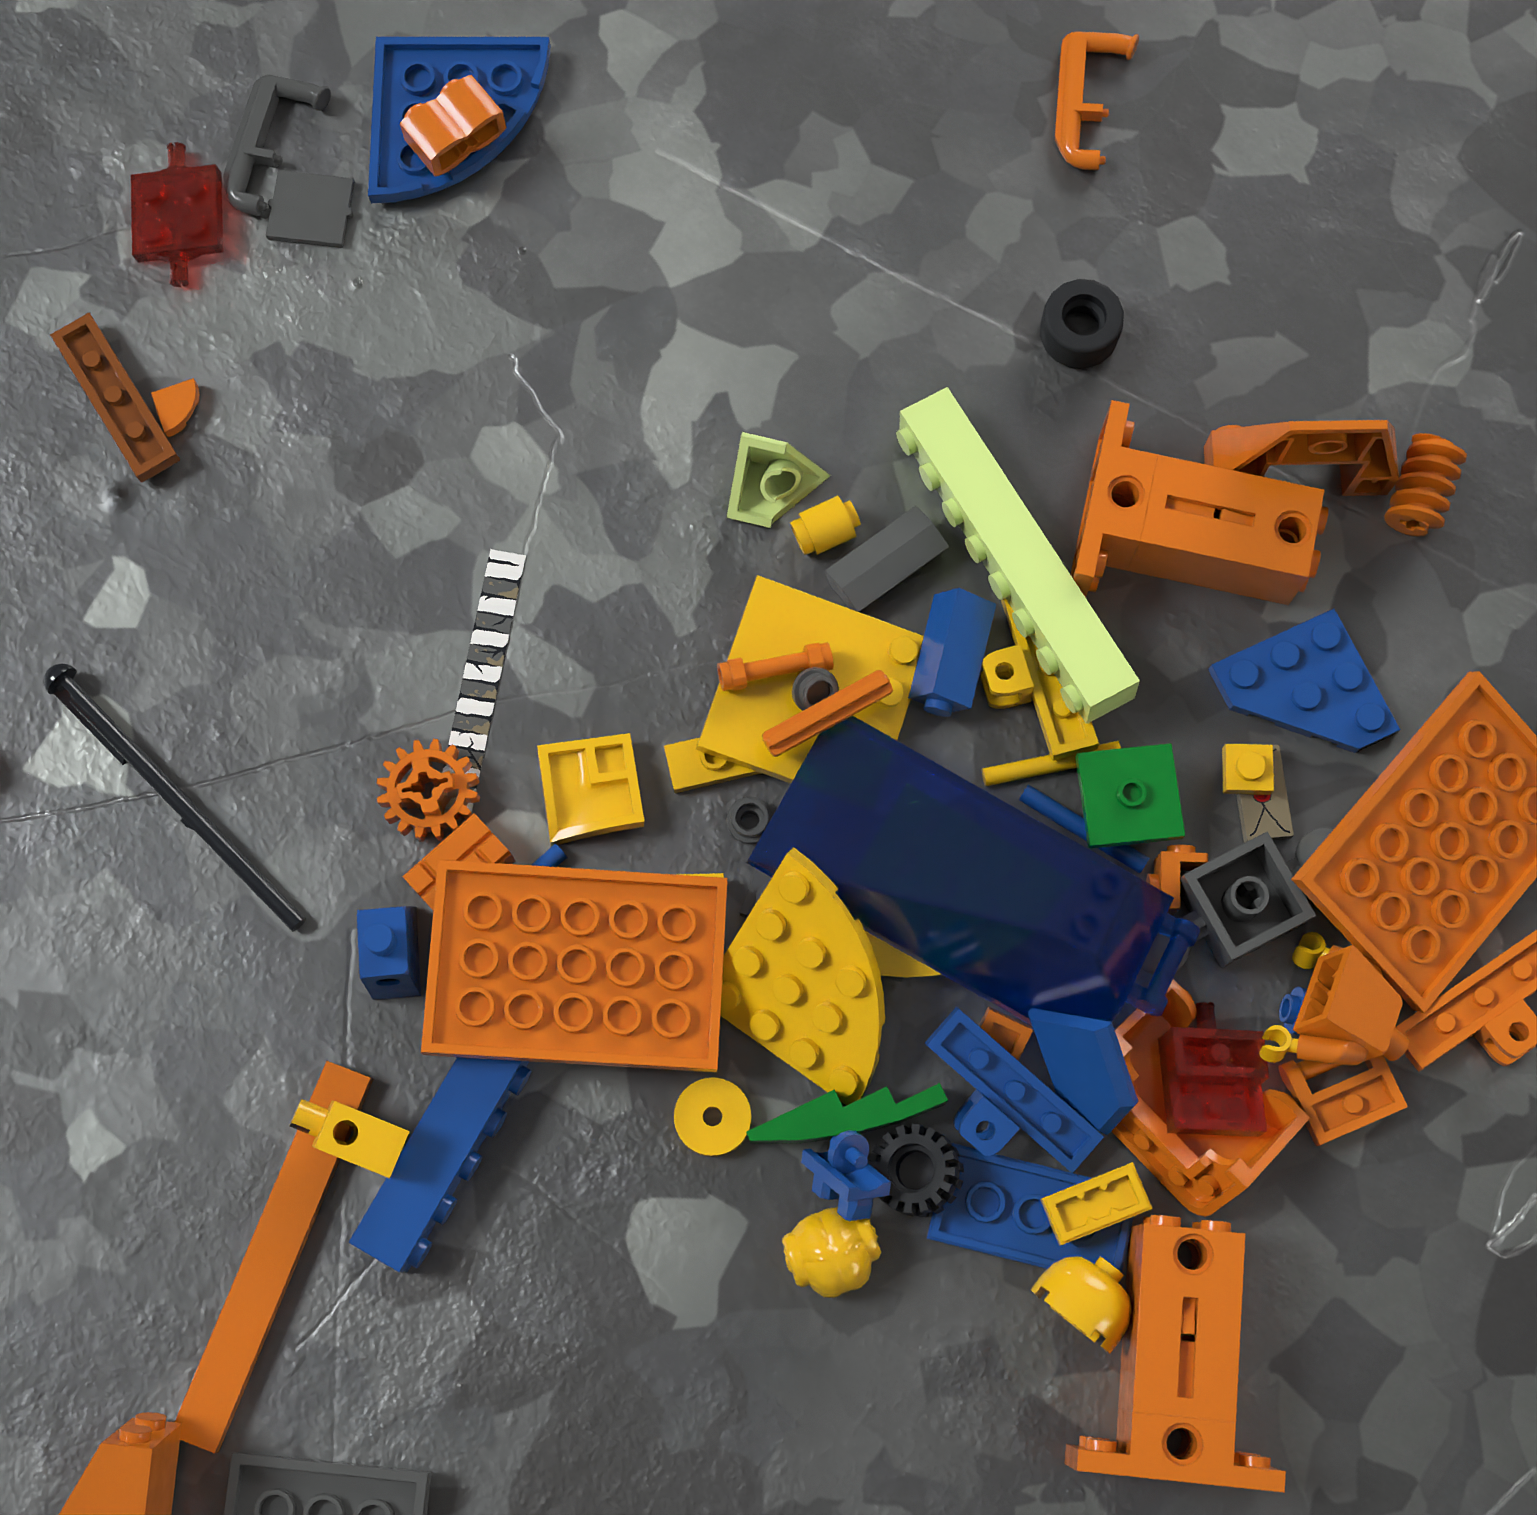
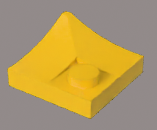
M630 733L537 745L550 847L555 843L561 845L596 835L644 827L645 821Z

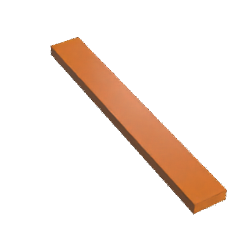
M326 1061L309 1102L328 1109L331 1101H336L361 1111L374 1079ZM339 1122L333 1131L334 1138L348 1142L353 1126ZM297 1130L175 1420L176 1423H182L180 1440L214 1454L220 1451L341 1159L312 1147L315 1137Z

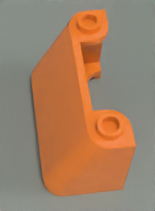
M1169 976L1114 1029L1138 1098V1103L1111 1132L1185 1208L1196 1215L1206 1217L1212 1215L1246 1190L1310 1117L1285 1092L1268 1089L1255 1097L1190 1031L1188 1026L1197 1016L1194 1000L1187 990Z

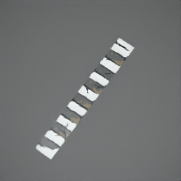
M490 549L448 747L453 744L459 750L456 761L464 757L470 759L473 766L466 773H476L478 778L526 555ZM444 765L443 772L450 771L451 774L455 773L451 768ZM477 785L470 787V790L476 792ZM457 797L451 798L445 809H450ZM468 803L467 807L471 812L473 803Z

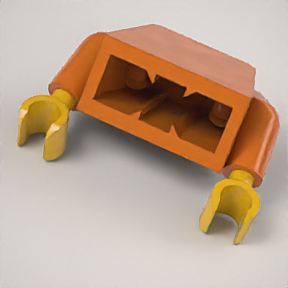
M1316 932L1304 934L1299 946L1295 948L1292 954V961L1303 969L1314 967L1315 969L1293 1030L1299 1034V1039L1291 1038L1289 1031L1285 1027L1273 1025L1266 1029L1262 1038L1268 1041H1275L1280 1047L1264 1045L1259 1052L1260 1057L1267 1062L1276 1063L1281 1061L1287 1052L1297 1053V1059L1354 1066L1382 1055L1389 1061H1395L1403 1056L1409 1046V1039L1395 1028L1403 1004L1402 999L1396 990L1385 980L1379 966L1373 960L1364 956L1353 945L1345 948L1333 945L1331 948L1325 947V940L1320 934Z

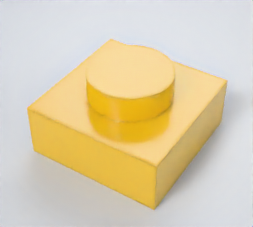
M1225 744L1223 746V794L1270 795L1274 791L1273 745Z

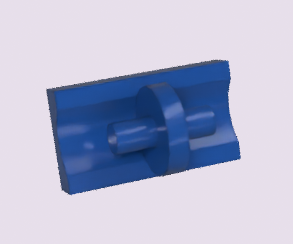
M848 1130L833 1136L830 1140L829 1150L826 1152H815L811 1148L803 1149L801 1163L814 1173L812 1191L823 1199H839L837 1213L847 1221L870 1218L874 1198L889 1196L891 1181L868 1164L869 1143L863 1135L854 1130Z

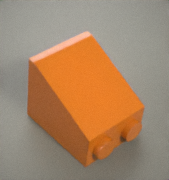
M145 1412L136 1414L135 1418L130 1419L101 1442L59 1515H171L182 1423L167 1422V1416L160 1413Z

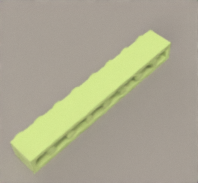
M946 387L901 410L900 429L896 432L901 448L906 455L913 454L920 464L919 472L924 484L930 491L936 489L942 498V509L947 520L953 527L959 525L967 537L965 545L972 559L976 563L983 562L990 573L988 580L995 595L1000 600L1006 598L1014 611L1012 618L1018 631L1023 637L1030 636L1038 648L1036 655L1043 670L1048 675L1054 673L1063 687L1060 689L1061 696L1068 709L1072 713L1079 712L1084 722L1088 724L1135 699L1140 680L949 388Z

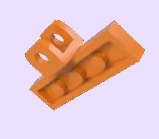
M1537 930L1439 996L1425 1013L1418 1011L1395 1027L1409 1039V1046L1404 1054L1418 1072L1473 1035L1487 1054L1502 1066L1511 1065L1537 1045V1016L1524 1001L1537 991ZM1509 1033L1513 1034L1517 1038V1041L1514 1040Z

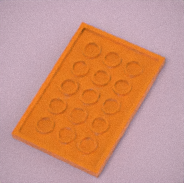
M1480 671L1468 672L1291 878L1344 937L1364 956L1370 958L1379 966L1385 980L1414 1011L1425 1013L1537 878V735Z
M438 859L421 1054L429 1056L717 1072L728 878Z

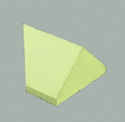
M742 432L727 518L771 528L775 521L831 475L788 442Z

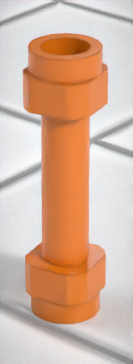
M818 642L805 645L803 652L747 663H743L741 657L730 659L727 662L717 663V672L722 691H734L746 688L748 681L800 672L812 667H820L830 671L833 670L834 664L829 643L819 644Z

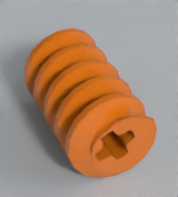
M1418 433L1412 435V444L1408 447L1406 453L1407 460L1402 463L1401 476L1395 484L1396 492L1391 495L1390 508L1384 515V521L1388 526L1402 534L1416 537L1425 536L1428 534V529L1444 527L1445 519L1439 513L1449 511L1451 503L1445 497L1455 494L1456 486L1451 481L1461 477L1462 470L1457 465L1465 463L1467 459V453L1452 442L1437 435Z

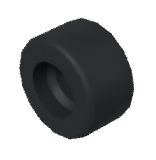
M1076 279L1063 283L1051 293L1044 306L1041 318L1040 338L1046 352L1056 362L1069 368L1086 369L1101 364L1112 355L1123 329L1124 310L1119 297L1108 286L1095 280ZM1085 313L1096 320L1099 324V329L1091 335H1078L1066 327L1064 324L1065 318L1070 314Z

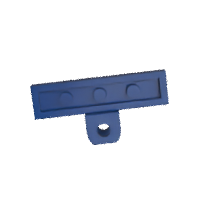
M957 1006L925 1042L932 1051L976 1088L957 1111L954 1118V1127L962 1137L984 1156H992L999 1152L1021 1128L1073 1174L1104 1138L1100 1132ZM988 1121V1126L984 1131L976 1132V1127L980 1122Z

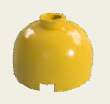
M1080 1256L1065 1257L1053 1263L1044 1271L1030 1289L1038 1298H1041L1047 1291L1049 1294L1044 1301L1050 1305V1308L1094 1343L1102 1335L1105 1340L1100 1346L1109 1354H1111L1123 1338L1130 1324L1132 1314L1130 1296L1119 1284L1124 1275L1101 1256L1095 1263Z

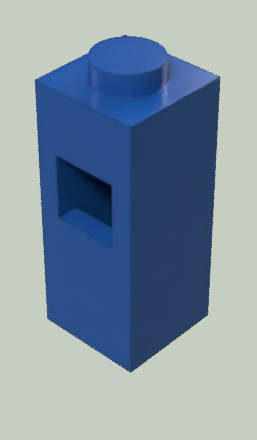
M961 588L934 594L909 699L924 704L926 712L942 717H949L952 712L971 709L996 603Z

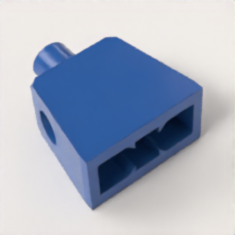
M416 906L357 910L359 974L373 1000L421 996ZM382 979H397L389 982L382 981Z

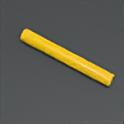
M1119 741L1099 744L1097 750L1093 751L1120 749L1121 745ZM1050 755L982 768L983 782L986 787L1077 768L1076 755L1052 761Z

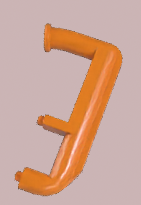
M1071 32L1062 40L1055 142L1065 161L1075 168L1099 170V165H1105L1106 157L1100 156V150L1079 149L1081 121L1102 122V117L1107 118L1109 116V110L1103 108V104L1083 103L1086 52L1125 55L1127 60H1131L1138 46V34L1129 36L1118 33Z

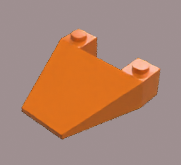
M1388 420L1288 421L1245 427L1226 425L1212 430L1204 445V464L1263 477L1270 465L1340 464L1342 496L1388 495L1399 480L1395 427Z

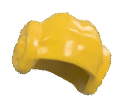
M838 1207L824 1209L805 1217L796 1225L791 1233L789 1232L782 1238L788 1270L793 1273L797 1286H810L813 1291L829 1298H835L845 1292L861 1288L869 1280L872 1262L879 1259L881 1255L877 1242L878 1236L875 1228L871 1225L870 1219L847 1221L837 1213Z

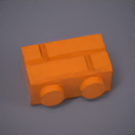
M473 813L402 877L433 910L438 859L513 864L516 860L502 842Z

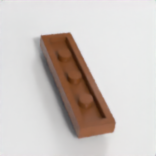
M90 313L50 334L141 483L180 461L179 456Z

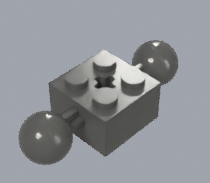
M1323 827L1307 833L1296 847L1295 858L1288 862L1284 861L1267 831L1184 874L1180 878V896L1190 913L1178 919L1167 914H1153L1140 920L1133 928L1129 938V950L1134 962L1142 970L1153 975L1171 974L1185 964L1190 955L1191 944L1204 938L1218 964L1223 968L1305 925L1316 914L1302 890L1291 878L1334 828ZM1238 895L1240 897L1248 895L1251 898L1252 903L1247 909L1238 904L1236 900Z

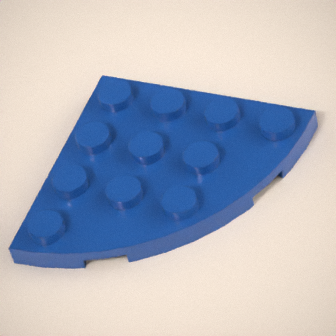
M376 37L368 197L371 204L415 199L441 191L461 182L496 158L520 132L538 102L549 67L551 49L549 37ZM472 75L503 111L507 129L489 145L470 153L458 166L445 174L435 177L404 140L400 122L412 106L436 99L440 95L442 88L449 81Z

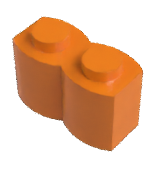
M472 75L449 81L442 88L440 95L436 99L412 106L400 122L404 140L435 177L452 170L464 161L470 153L489 145L507 129L503 111Z

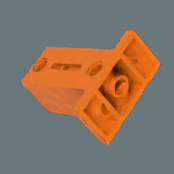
M1111 400L1098 438L1070 572L1085 598L1088 591L1096 593L1099 579L1103 576L1105 566L1289 605L1298 592L1304 593L1308 579L1316 576L1320 562L1321 551L1314 550L1317 534H1323L1328 519L1329 508L1322 506L1325 490L1130 449L1129 446L1135 422L1127 420L1130 404Z
M1151 1215V1217H1143V1224L1131 1227L1128 1242L1125 1291L1130 1296L1132 1314L1130 1324L1122 1338L1116 1441H1111L1108 1438L1080 1435L1079 1445L1066 1444L1065 1465L1082 1472L1285 1493L1286 1471L1272 1467L1271 1457L1235 1451L1246 1234L1231 1232L1230 1222L1201 1220V1222H1192V1228L1181 1227L1180 1217ZM1181 1243L1187 1245L1192 1254L1191 1264L1188 1268L1181 1265L1178 1260L1177 1252ZM1178 1428L1182 1437L1181 1446L1176 1452L1170 1454L1167 1449V1438L1171 1431Z

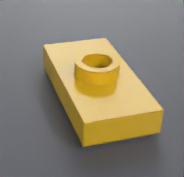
M699 738L664 745L674 793L761 774L752 769L696 750Z
M1133 1162L1040 1199L1059 1246L1152 1209Z

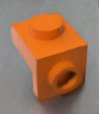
M1192 845L1167 846V851H1161L1154 859V874H1148L1146 878V901L1154 902L1153 914L1173 916L1180 909V871H1192L1207 863L1208 853H1196V847Z

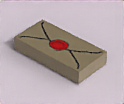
M1273 745L1274 791L1270 795L1236 794L1244 843L1267 831L1273 841L1291 839L1294 836L1279 745Z

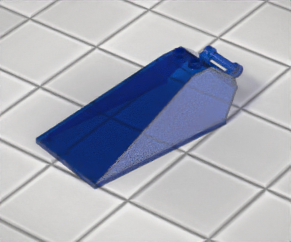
M853 715L818 735L746 862L768 876L773 877L786 854L793 847L815 863L836 885L838 890L835 893L846 905L854 920L859 918L865 931L1030 1025L1032 1024L1028 1011L1031 1008L1112 1022L1122 1010L1125 1001L1147 1014L1161 1016L1168 1003L1165 995L1188 946H1194L1200 934L1199 927L1193 922L1183 918H1176L1167 913L1174 897ZM1159 932L1170 938L1148 987L1145 988L1135 983V980Z

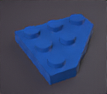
M1331 609L1212 664L1208 669L1229 710L1246 716L1251 714L1275 723V726L1309 738L1315 736L1338 744V748L1353 753L1389 738L1401 730L1335 609Z

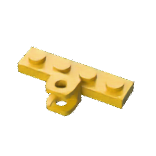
M1006 598L1001 600L1015 646L994 651L983 659V671L981 672L980 679L988 705L995 709H1005L1029 703L1032 699L1052 761L1071 757L1077 753L1097 750L1099 742L1092 721L1086 724L1079 712L1072 713L1068 709L1060 692V689L1063 687L1054 673L1048 675L1043 670L1036 655L1038 648L1030 636L1023 637L1020 634L1012 618L1013 609Z

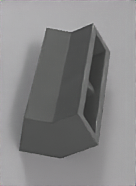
M915 506L826 569L825 572L830 587L841 597L845 605L849 609L859 612L943 552L949 545L934 523Z

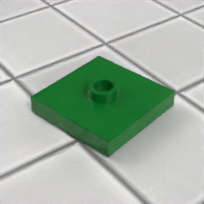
M1172 743L1076 754L1075 759L1088 849L1179 840L1185 837Z

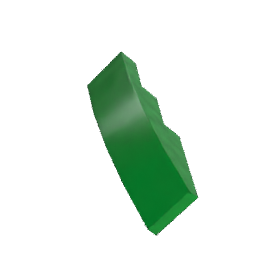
M938 1083L896 1104L886 1086L843 1107L834 1089L747 1131L746 1134L751 1144H801L830 1140L833 1136L848 1130H854L862 1134L902 1123L944 1106L948 1099L941 1084Z

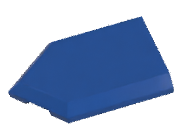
M1031 1008L1028 1011V1015L1056 1094L1095 1129L1108 1136L1138 1103V1098L1112 1022Z

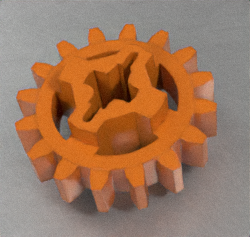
M438 739L432 740L429 749H424L419 740H414V752L407 754L404 749L399 747L396 749L400 760L396 764L390 761L383 763V766L390 775L389 778H377V785L387 791V793L377 797V803L381 807H391L384 814V817L389 824L400 820L397 830L401 835L406 836L412 829H415V837L419 842H424L428 832H433L436 839L442 841L444 837L443 829L450 827L454 831L459 827L457 820L460 817L468 819L472 815L467 805L468 803L480 802V796L477 792L470 790V787L476 786L480 781L476 773H466L473 766L468 757L456 761L459 750L455 745L452 744L445 752H442V746ZM432 762L444 764L455 773L451 774L450 771L441 773L434 769ZM413 768L407 780L401 783L404 775ZM432 782L435 786L432 789V797L425 799L421 793L425 792V784ZM457 797L453 806L444 813L445 807L451 798ZM402 808H418L424 814L425 819L412 817Z

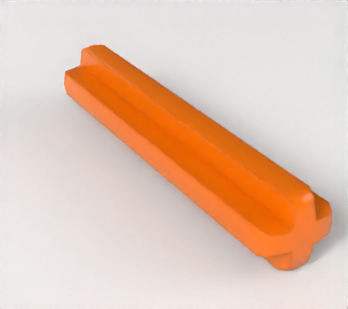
M876 670L770 728L762 734L767 750L774 757H778L891 695L893 688L890 680L883 671Z

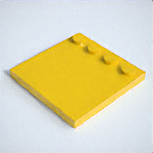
M757 575L727 660L741 657L743 663L803 652L805 645L828 642L834 664L833 670L829 672L836 678L839 691L876 670H881L889 678L893 692L891 695L782 755L774 757L767 750L762 734L802 712L792 697L793 683L802 671L748 681L746 688L734 691H722L719 682L696 750L872 812L876 807L911 700L908 697L924 636Z

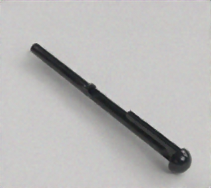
M63 663L51 666L44 675L43 683L46 691L49 694H54L122 765L129 763L182 817L180 821L187 828L194 830L292 932L299 929L306 921V918L73 680L77 672L76 669L71 665Z

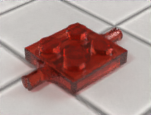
M175 142V146L172 143L167 144L168 167L166 169L131 175L132 256L138 263L157 260L169 262L170 285L181 287L182 284L185 287L189 285L188 261L201 255L224 252L222 172L216 164L187 167L186 146Z

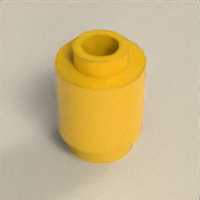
M838 495L798 513L799 518L790 522L792 531L804 555L812 552L818 555L856 538L854 528L861 525L852 502L849 500L843 503Z

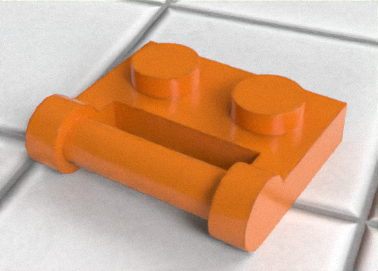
M1383 1055L1365 1061L1369 1070L1314 1094L1311 1093L1306 1080L1341 1065L1308 1060L1298 1063L1290 1060L1279 1065V1073L1286 1088L1291 1092L1297 1105L1310 1117L1305 1124L1316 1146H1320L1408 1107Z

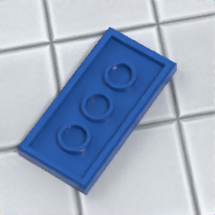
M951 1143L961 1155L958 1157V1160L963 1164L964 1172L959 1173V1179L963 1181L961 1189H955L953 1195L957 1198L952 1204L946 1202L943 1205L944 1211L938 1214L932 1212L926 1239L1043 1269H1048L1053 1263L1065 1257L1080 1256L1095 1263L1101 1256L1122 1273L1134 1216L1059 1246L1040 1200L1092 1179L1091 1177L1072 1174L1071 1172L998 1154L984 1156L977 1149Z

